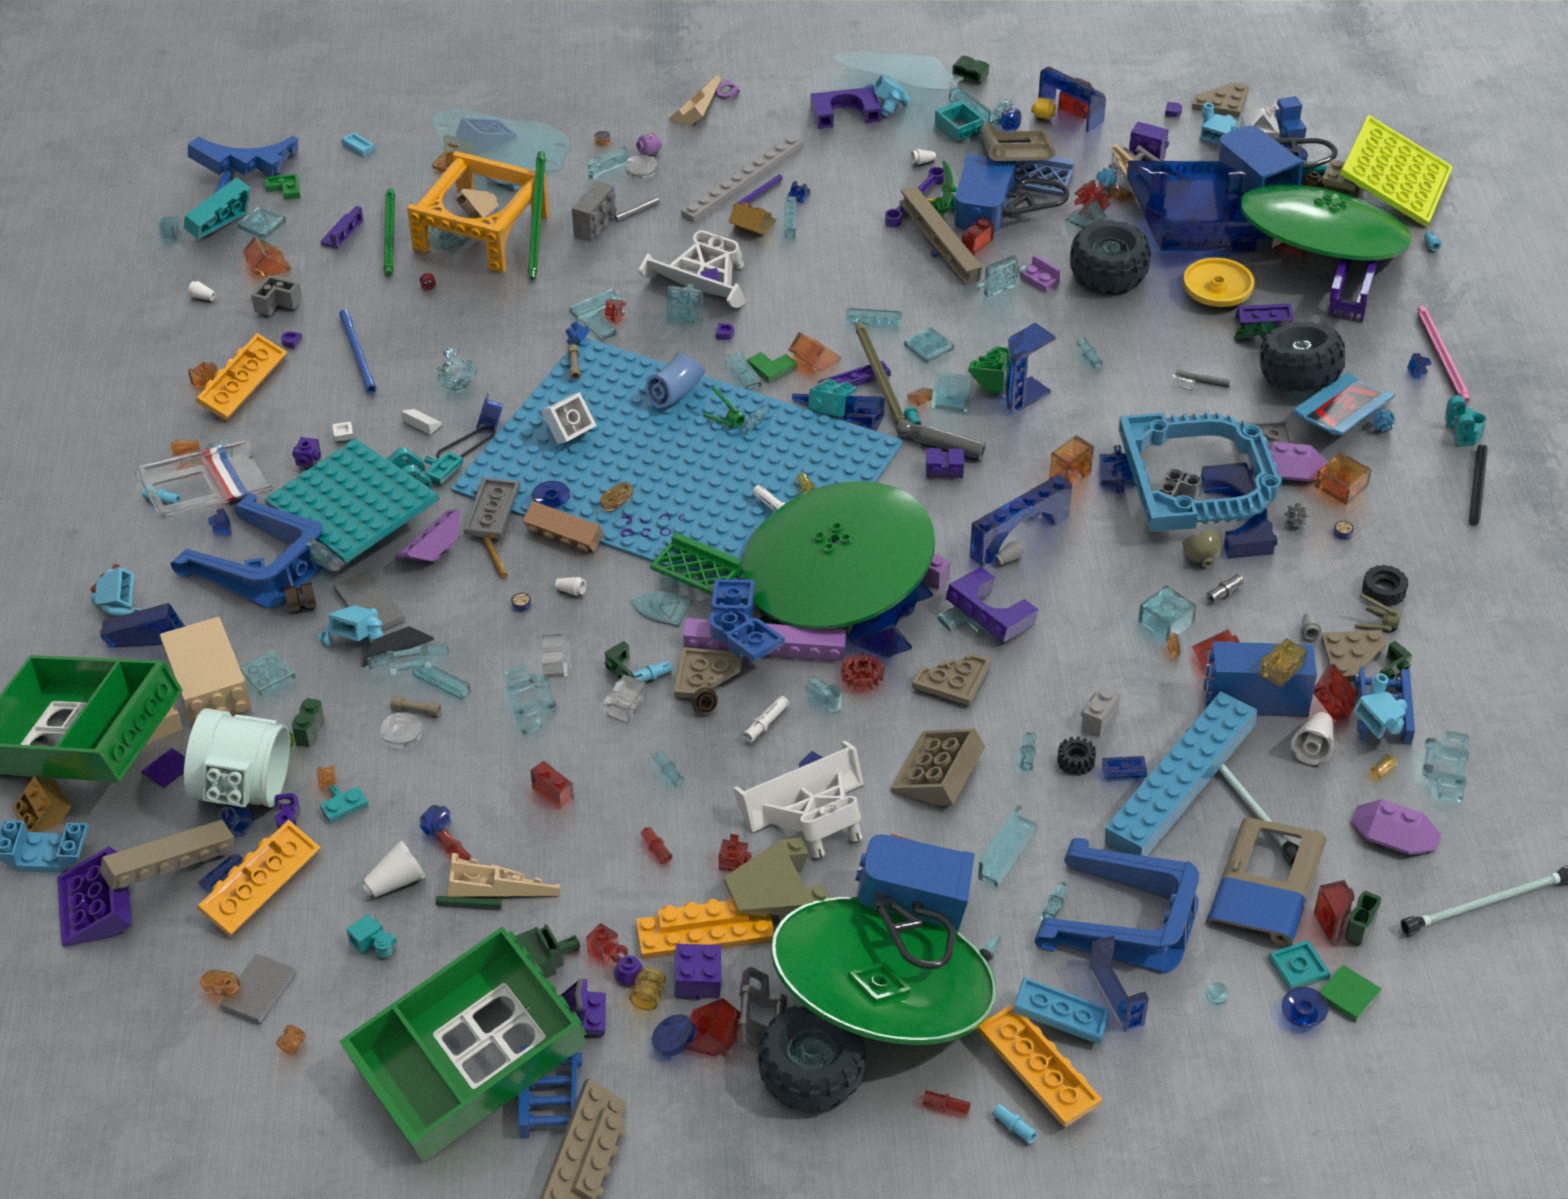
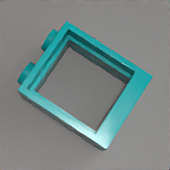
M962 100L935 110V124L957 143L980 134V128L984 125V118ZM962 118L968 124L957 127L952 121Z

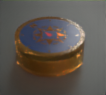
M607 131L596 132L594 134L595 143L598 145L608 144L611 141L610 133Z

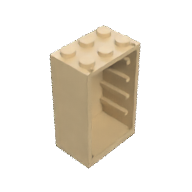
M219 616L160 634L169 669L183 689L180 699L191 728H193L199 713L205 708L227 711L231 715L251 710L244 677Z

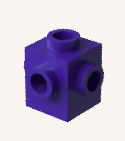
M300 437L292 451L296 466L313 467L316 465L317 461L321 458L319 439Z

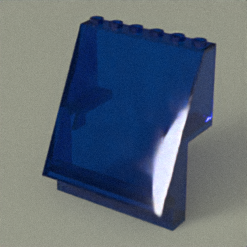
M1128 160L1127 180L1160 251H1255L1257 239L1267 238V234L1252 225L1241 211L1240 205L1244 196L1246 181L1245 173L1222 161Z

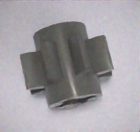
M1295 503V508L1288 505V511L1284 513L1288 519L1286 523L1290 524L1293 522V527L1297 528L1299 523L1306 525L1305 520L1310 517L1306 513L1308 508H1301L1299 503Z

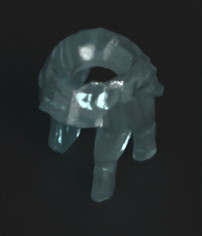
M448 346L443 351V355L446 356L447 360L441 367L437 368L439 372L438 380L444 387L453 391L467 389L476 376L477 368L473 361L459 356V349L457 347ZM455 369H460L456 375L451 373Z

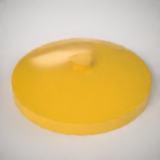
M1206 258L1192 263L1186 269L1183 286L1188 295L1200 303L1215 307H1229L1238 305L1251 296L1254 288V277L1245 266L1236 261L1225 258Z

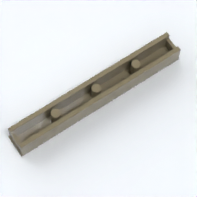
M914 185L913 187L902 189L901 193L904 199L900 200V204L963 283L968 284L980 281L982 266L917 186Z

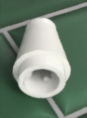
M915 149L910 153V160L912 164L921 165L935 161L936 154L934 151Z
M192 281L188 288V294L193 298L213 301L216 295L215 291L199 281Z
M581 577L558 578L555 588L556 590L579 596L585 593L586 581L581 579Z

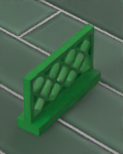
M675 532L671 536V543L653 561L650 569L713 596V588L708 585L714 584L715 579L733 580L735 577L739 578L742 574V560ZM674 551L679 554L670 556L669 553ZM691 558L696 561L686 563L685 559ZM681 559L683 561V564H672V561ZM669 562L670 565L666 567L659 566L660 563ZM707 565L712 568L703 570L702 566ZM699 566L700 571L689 572L688 568ZM676 570H686V573L683 574L675 573ZM724 572L729 575L720 577L719 573ZM716 574L717 578L706 579L705 575ZM702 576L703 580L700 581L692 580L693 577Z

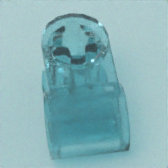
M160 215L158 226L162 242L172 243L176 241L178 230L180 229L179 215Z

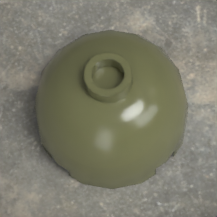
M1202 531L1200 536L1195 537V534H1192L1185 538L1182 542L1183 550L1186 557L1192 563L1209 566L1221 555L1222 539L1217 531Z

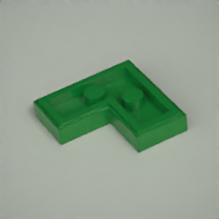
M298 174L265 177L266 192L283 190L284 200L301 198Z
M760 352L747 359V364L768 382L798 368V363L787 354L772 361Z

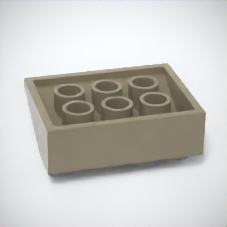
M976 729L923 731L890 787L891 791L935 806L954 805L985 748Z

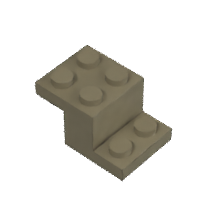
M1331 159L1322 178L1321 184H1324V189L1357 197L1360 187L1339 174L1344 162Z

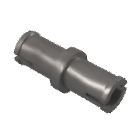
M1236 574L1226 582H1220L1218 587L1206 593L1208 601L1214 604L1224 596L1231 595L1233 590L1244 584V580L1239 574Z

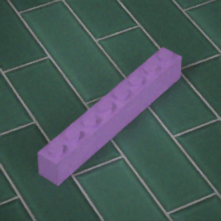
M686 618L683 634L684 647L730 651L728 643L719 642L711 636L709 620ZM766 624L785 637V644L767 655L844 661L846 629H805L791 625Z

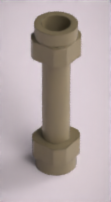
M572 344L568 346V357L571 362V367L569 368L570 378L572 380H579L581 378L577 359L579 357V349L577 345Z
M393 696L391 698L390 707L395 710L402 711L403 708L424 711L428 712L429 716H439L441 713V704L430 701L429 704L408 701L404 700L403 696Z

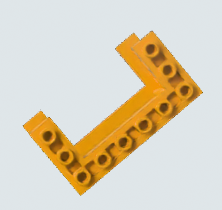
M455 151L453 153V163L416 205L409 204L407 207L412 249L428 253L431 249L428 227L485 241L488 269L504 273L507 270L505 246L510 230L530 202L533 215L535 171ZM473 173L522 186L503 210L484 218L456 216L450 213L442 203L444 195L455 182L457 194L463 189L475 190ZM544 174L541 217L547 219L550 212L546 174Z

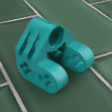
M1453 396L1447 402L1445 421L1449 428H1454L1453 438L1459 447L1476 445L1484 435L1486 416L1467 408L1462 396Z
M401 447L387 457V460L409 475H414L412 477L432 489L431 479L424 473L425 464L422 458L406 447Z

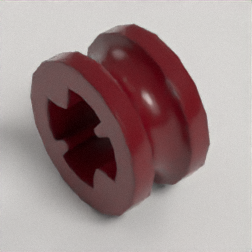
M425 273L420 277L419 280L423 290L430 291L436 287L433 274Z

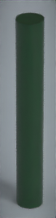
M436 896L435 900L436 905L502 909V900Z

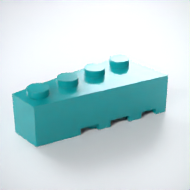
M236 177L187 213L184 218V229L195 238L200 239L246 215L251 188Z

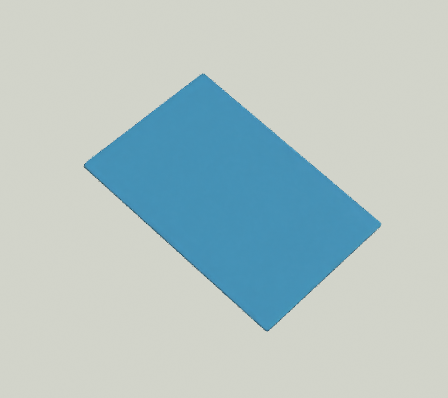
M585 337L581 342L575 344L579 349V357L577 359L581 378L579 380H572L570 378L569 368L571 367V362L567 352L451 488L455 493L475 499L483 477L518 481L521 487L512 513L525 517L532 501L598 524L604 532L599 542L600 544L651 562L671 543V536L677 532L741 559L743 569L744 554L752 536L759 526L774 512L752 494L755 486L761 485L780 502L787 503L808 491L830 484L851 481L877 482L902 446L903 441L899 438L707 376H702L694 388L674 404L665 408H657L649 401L645 386L647 379L662 370L667 365L666 363ZM712 386L739 412L745 415V421L740 427L737 428L733 425L729 428L723 423L704 416L707 413L727 421L726 414L730 410L712 390ZM580 392L597 426L567 442L557 444L541 411L572 394ZM627 514L632 516V523L626 525V521H629L630 519H622L621 517L623 515ZM662 514H668L671 520L669 521L667 516H663L661 519L659 517ZM640 517H641V519H642L643 521H645V522H648V521H651V522H650V523H647V524H644V523H642V522L640 521ZM624 528H630L633 535L623 537L621 531ZM643 528H650L652 531H643ZM662 528L671 529V534L663 536L660 534V530ZM664 529L662 533L668 534L669 530ZM626 531L624 532V534L629 535L630 532ZM643 531V534L648 535V537H643L641 532ZM671 551L669 554L672 556L679 553ZM691 558L685 559L686 563L696 561ZM682 559L672 561V564H683ZM669 562L660 563L663 566H670ZM707 565L702 566L703 570L712 568ZM699 566L688 568L689 572L700 571ZM685 569L677 570L686 573ZM724 572L719 573L720 577L729 575ZM716 574L705 575L706 579L717 578ZM743 574L739 578L735 577L733 580H743Z

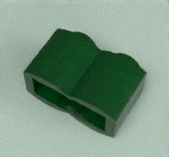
M961 56L953 65L952 75L958 79H966L974 84H981L989 75L990 65L981 60L975 61L969 56Z
M306 698L300 705V713L292 722V729L296 745L311 747L317 739V732L324 725L325 718L321 700Z
M1368 891L1360 894L1356 908L1352 910L1349 917L1346 939L1358 944H1363L1368 939L1370 929L1375 924L1379 912L1380 896Z

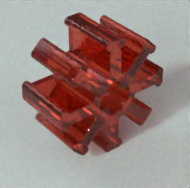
M1090 180L1088 183L1083 184L1075 192V195L1078 196L1074 200L1075 205H1084L1080 213L1085 215L1089 211L1090 218H1095L1098 214L1101 215L1111 205V203L1107 202L1112 197L1111 193H1102L1101 191L1106 186L1101 183L1096 188L1095 180Z

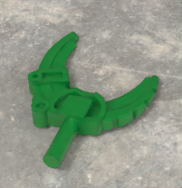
M943 160L945 183L942 184L941 190L943 195L932 200L931 205L945 221L944 214L948 210L954 209L952 196L953 192L957 191V187L953 184V174L949 164Z

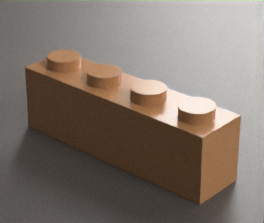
M532 501L523 519L528 531L535 534L537 532L542 533L551 540L556 538L567 546L575 545L583 552H587V550L595 552L604 534L598 524Z

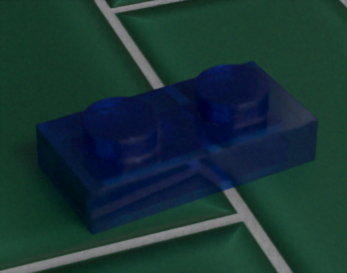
M1144 756L1102 758L1104 779L1147 777Z
M239 853L230 855L199 880L198 883L203 889L213 888L234 866L239 867L238 864L242 862L243 858Z

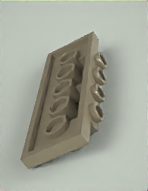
M590 1079L584 1081L539 1199L600 1198L603 1193V1187L600 1186L601 1182L607 1178L611 1167L608 1166L609 1160L613 1159L618 1151V1147L615 1146L616 1141L625 1132V1127L622 1126L624 1122L622 1114L627 1102Z

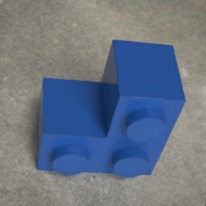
M1296 96L1278 99L1277 106L1279 109L1275 111L1280 138H1305L1307 128L1300 119L1302 104Z

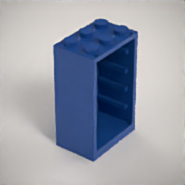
M1213 642L1212 650H1208V662L1210 663L1206 664L1205 667L1207 678L1203 679V690H1207L1204 697L1206 706H1209L1221 691L1257 709L1256 716L1309 717L1317 678L1313 645Z

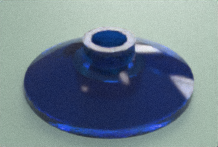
M559 481L542 482L532 491L534 502L551 508L564 505L570 498L568 486Z
M1296 987L1288 991L1283 997L1281 1006L1283 1015L1295 1026L1301 1028L1316 1027L1327 1017V1000L1319 991L1313 988Z

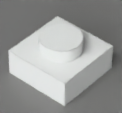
M351 422L332 424L335 442L354 439Z

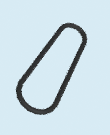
M483 426L471 432L470 434L454 441L453 443L441 448L437 452L436 457L437 459L440 458L439 454L443 450L459 443L460 441L476 434L477 432L483 429H491L493 431V433L489 437L485 438L484 440H482L481 442H479L478 444H476L475 446H473L472 448H470L469 450L460 455V457H463L475 448H477L478 446H480L481 444H483L484 442L491 439L495 435L496 431L491 426Z

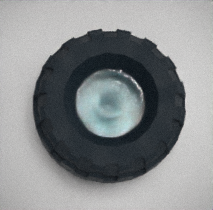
M1096 221L1094 224L1084 226L1073 239L1070 251L1071 270L1074 276L1077 277V280L1091 290H1098L1102 293L1128 291L1133 289V286H1138L1145 278V275L1148 274L1151 247L1145 234L1140 232V229L1135 226L1128 225V223L1123 221Z
M1295 322L1279 326V328L1270 331L1260 345V367L1262 374L1273 386L1287 391L1305 392L1307 390L1314 391L1327 387L1340 378L1343 368H1345V343L1335 329L1325 324Z
M794 1005L787 1008L783 1015L781 1013L777 1014L769 1022L766 1030L762 1032L758 1046V1066L761 1080L765 1082L768 1092L775 1098H780V1102L789 1108L793 1106L799 1107V1110L804 1112H810V1109H819V1112L829 1110L831 1105L839 1106L844 1103L848 1096L856 1092L861 1085V1079L864 1076L866 1066L865 1042L861 1035L844 1030L822 1019L805 1006L797 1007Z

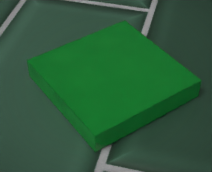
M1342 965L1318 992L1317 997L1352 1020L1357 1021L1380 995L1382 988Z

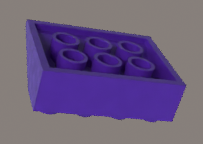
M110 846L57 877L61 945L64 947L112 937L132 926L129 885L124 888L111 890L100 873L102 857L117 853Z

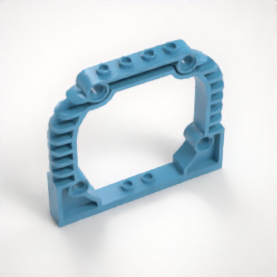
M1205 412L1204 415L1194 413L1193 416L1183 414L1182 417L1171 415V418H1166L1164 413L1120 416L1118 431L1150 532L1196 528L1198 522L1208 524L1210 521L1219 523L1222 520L1231 522L1233 519H1236V521H1242L1243 518L1251 519L1254 515L1261 514L1270 502L1277 499L1282 479L1277 473L1276 462L1272 460V451L1268 449L1267 438L1263 436L1260 427L1252 424L1248 425L1243 420L1239 423L1235 421L1233 416L1228 415V417H1224L1221 413L1217 412L1215 415H1210L1209 412ZM1196 436H1220L1234 442L1237 450L1248 454L1256 476L1254 489L1251 493L1244 496L1210 500H1193L1186 495L1175 498L1159 490L1151 491L1149 474L1145 473V462L1141 460L1140 454L1150 445L1161 446L1166 443L1167 439Z

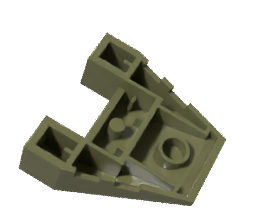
M801 837L781 839L724 877V884L738 913L764 917L767 914L779 915V919H784L789 913L805 904L831 898L825 885L805 888L798 874V871L803 870L809 854Z

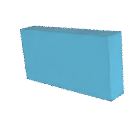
M354 132L341 139L343 145L363 157L376 150L373 143Z

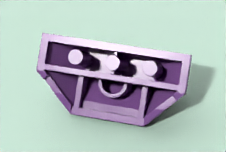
M1283 442L1268 444V449L1272 451V460L1276 462L1277 473L1281 476V479L1309 482L1327 476V460L1311 445Z
M447 510L405 548L396 554L397 557L430 563L440 558L439 555L449 550L453 546L452 543L458 539L460 510Z
M1384 799L1358 805L1351 820V824L1357 828L1366 840L1408 855L1435 852L1441 837V833L1424 813Z

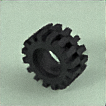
M1079 736L1075 740L1073 737H1069V741L1064 739L1063 743L1061 742L1058 747L1057 764H1059V768H1063L1065 773L1070 771L1069 775H1073V772H1075L1077 776H1080L1081 772L1083 775L1087 774V770L1090 772L1095 765L1096 748L1092 746L1093 743L1091 741L1087 743L1086 738L1080 740ZM1070 754H1080L1083 758H1073Z

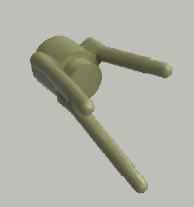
M1360 594L1361 598L1384 610L1381 611L1367 606L1368 610L1384 616L1382 623L1386 625L1355 624V627L1381 629L1390 632L1392 628H1398L1402 614L1364 594Z

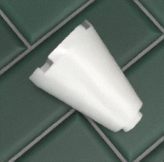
M1324 712L1314 714L1294 734L1291 741V749L1294 750L1296 757L1305 764L1319 765L1321 762H1327L1332 756L1334 750L1333 720L1329 714Z
M402 840L363 879L365 884L362 887L369 896L373 894L375 897H378L425 877L422 868Z

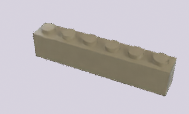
M219 820L102 857L100 873L111 890L124 888L139 881H145L161 874H167L173 870L186 868L189 865L204 862L220 855H226L232 851L234 836L224 821Z

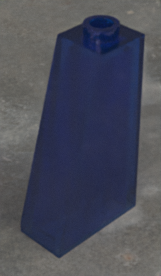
M170 603L103 620L100 636L110 648L162 645L160 634L185 627Z

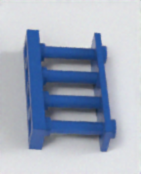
M1360 666L1359 673L1354 676V687L1358 689V701L1360 697L1367 696L1365 685L1371 686L1372 681L1371 677H1365L1363 666ZM1402 669L1400 678L1388 679L1387 687H1395L1396 690H1399L1397 694L1391 695L1395 700H1405L1407 704L1406 714L1403 718L1404 724L1399 735L1403 737V744L1412 745L1415 725L1410 670ZM1359 718L1357 721V732H1360L1361 741H1365L1367 731L1371 730Z
M530 1045L521 1046V1052ZM577 1051L559 1064L572 1065V1075L543 1076L519 1093L518 1127L520 1139L530 1138V1129H534V1126L568 1125L571 1115L534 1116V1114H530V1109L535 1108V1106L571 1104L572 1114L578 1099V1067H582V1053ZM572 1085L571 1095L535 1096L531 1094V1089L535 1088V1086Z

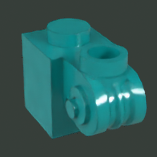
M367 914L346 928L349 943L361 955H364L374 947L379 958L384 959L392 955L393 946L397 943V940L391 932L386 934L383 931V926L377 919L374 920Z

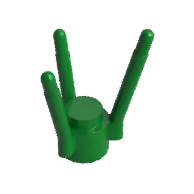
M712 386V390L730 410L726 414L727 421L707 413L704 416L723 423L729 428L733 425L737 428L740 427L745 421V415L739 412Z

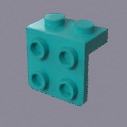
M825 379L809 389L808 410L842 417L845 412V399L856 392L857 387L852 386L851 383H836L833 379Z

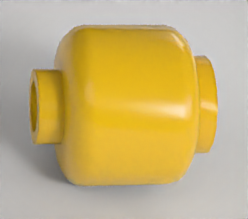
M1038 98L1032 104L1031 112L1034 113L1037 119L1050 120L1052 116H1055L1056 104L1052 99Z

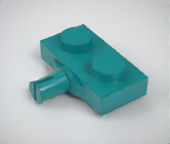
M449 451L438 459H434L429 455L424 459L425 463L432 465L425 474L430 477L431 481L440 485L464 464L463 457Z
M336 784L329 787L333 798L320 803V809L329 824L368 806V801L358 786L341 793Z

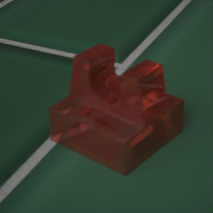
M607 299L605 316L615 323L620 322L621 317L625 315L622 309L626 306V303L623 300Z

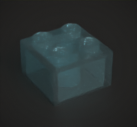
M1166 585L1140 604L1138 622L1169 642L1194 623L1197 605Z

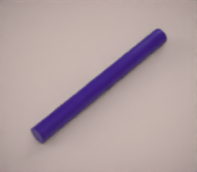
M778 174L737 203H749L783 180L782 175Z

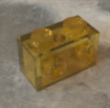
M1286 638L1280 644L1277 643L1269 655L1266 654L1260 662V675L1282 687L1305 664L1307 649Z

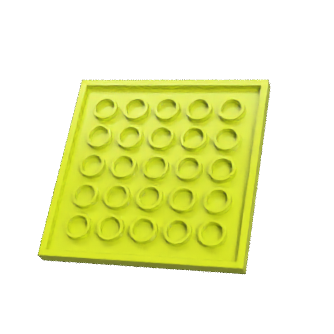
M1368 115L1339 174L1426 227L1431 220L1453 166Z

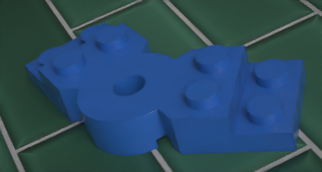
M715 579L711 603L712 613L709 617L710 633L715 640L728 643V649L740 658L746 656L753 662L785 644V637L760 619L752 618L755 580Z

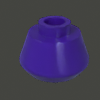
M634 956L622 957L614 969L615 979L624 985H633L640 982L645 974L644 966Z

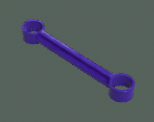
M932 167L929 169L928 178L918 187L923 195L934 184H942L945 181L943 168ZM901 204L896 209H889L885 212V224L887 226L898 227L902 224V216L906 213V210Z

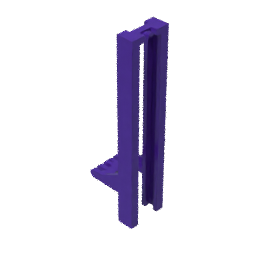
M1341 258L1331 289L1328 315H1332L1334 309L1336 310V317H1339V312L1343 311L1342 318H1345L1347 313L1346 318L1349 319L1351 313H1354L1352 320H1356L1357 314H1361L1359 320L1363 321L1378 260H1369L1358 300L1354 302L1340 299L1351 259Z

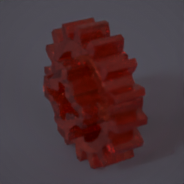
M861 652L860 656L853 653V658L847 656L846 662H842V681H847L848 687L854 685V690L858 687H861L862 691L865 690V687L872 690L873 685L879 686V682L884 680L885 667H883V661H879L878 656L872 658V653H869L867 656H864L863 652Z

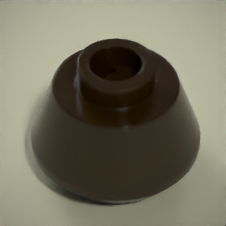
M1315 171L1306 174L1301 182L1302 186L1324 188V184H1321L1322 176Z
M708 687L695 691L691 699L693 710L700 715L712 713L718 705L717 693Z

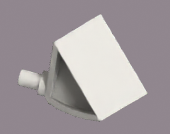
M1273 104L1269 108H1261L1243 113L1240 127L1256 126L1269 136L1279 138L1280 132L1275 113H1273L1279 107L1277 104Z
M580 392L572 394L541 411L557 444L567 442L597 426Z

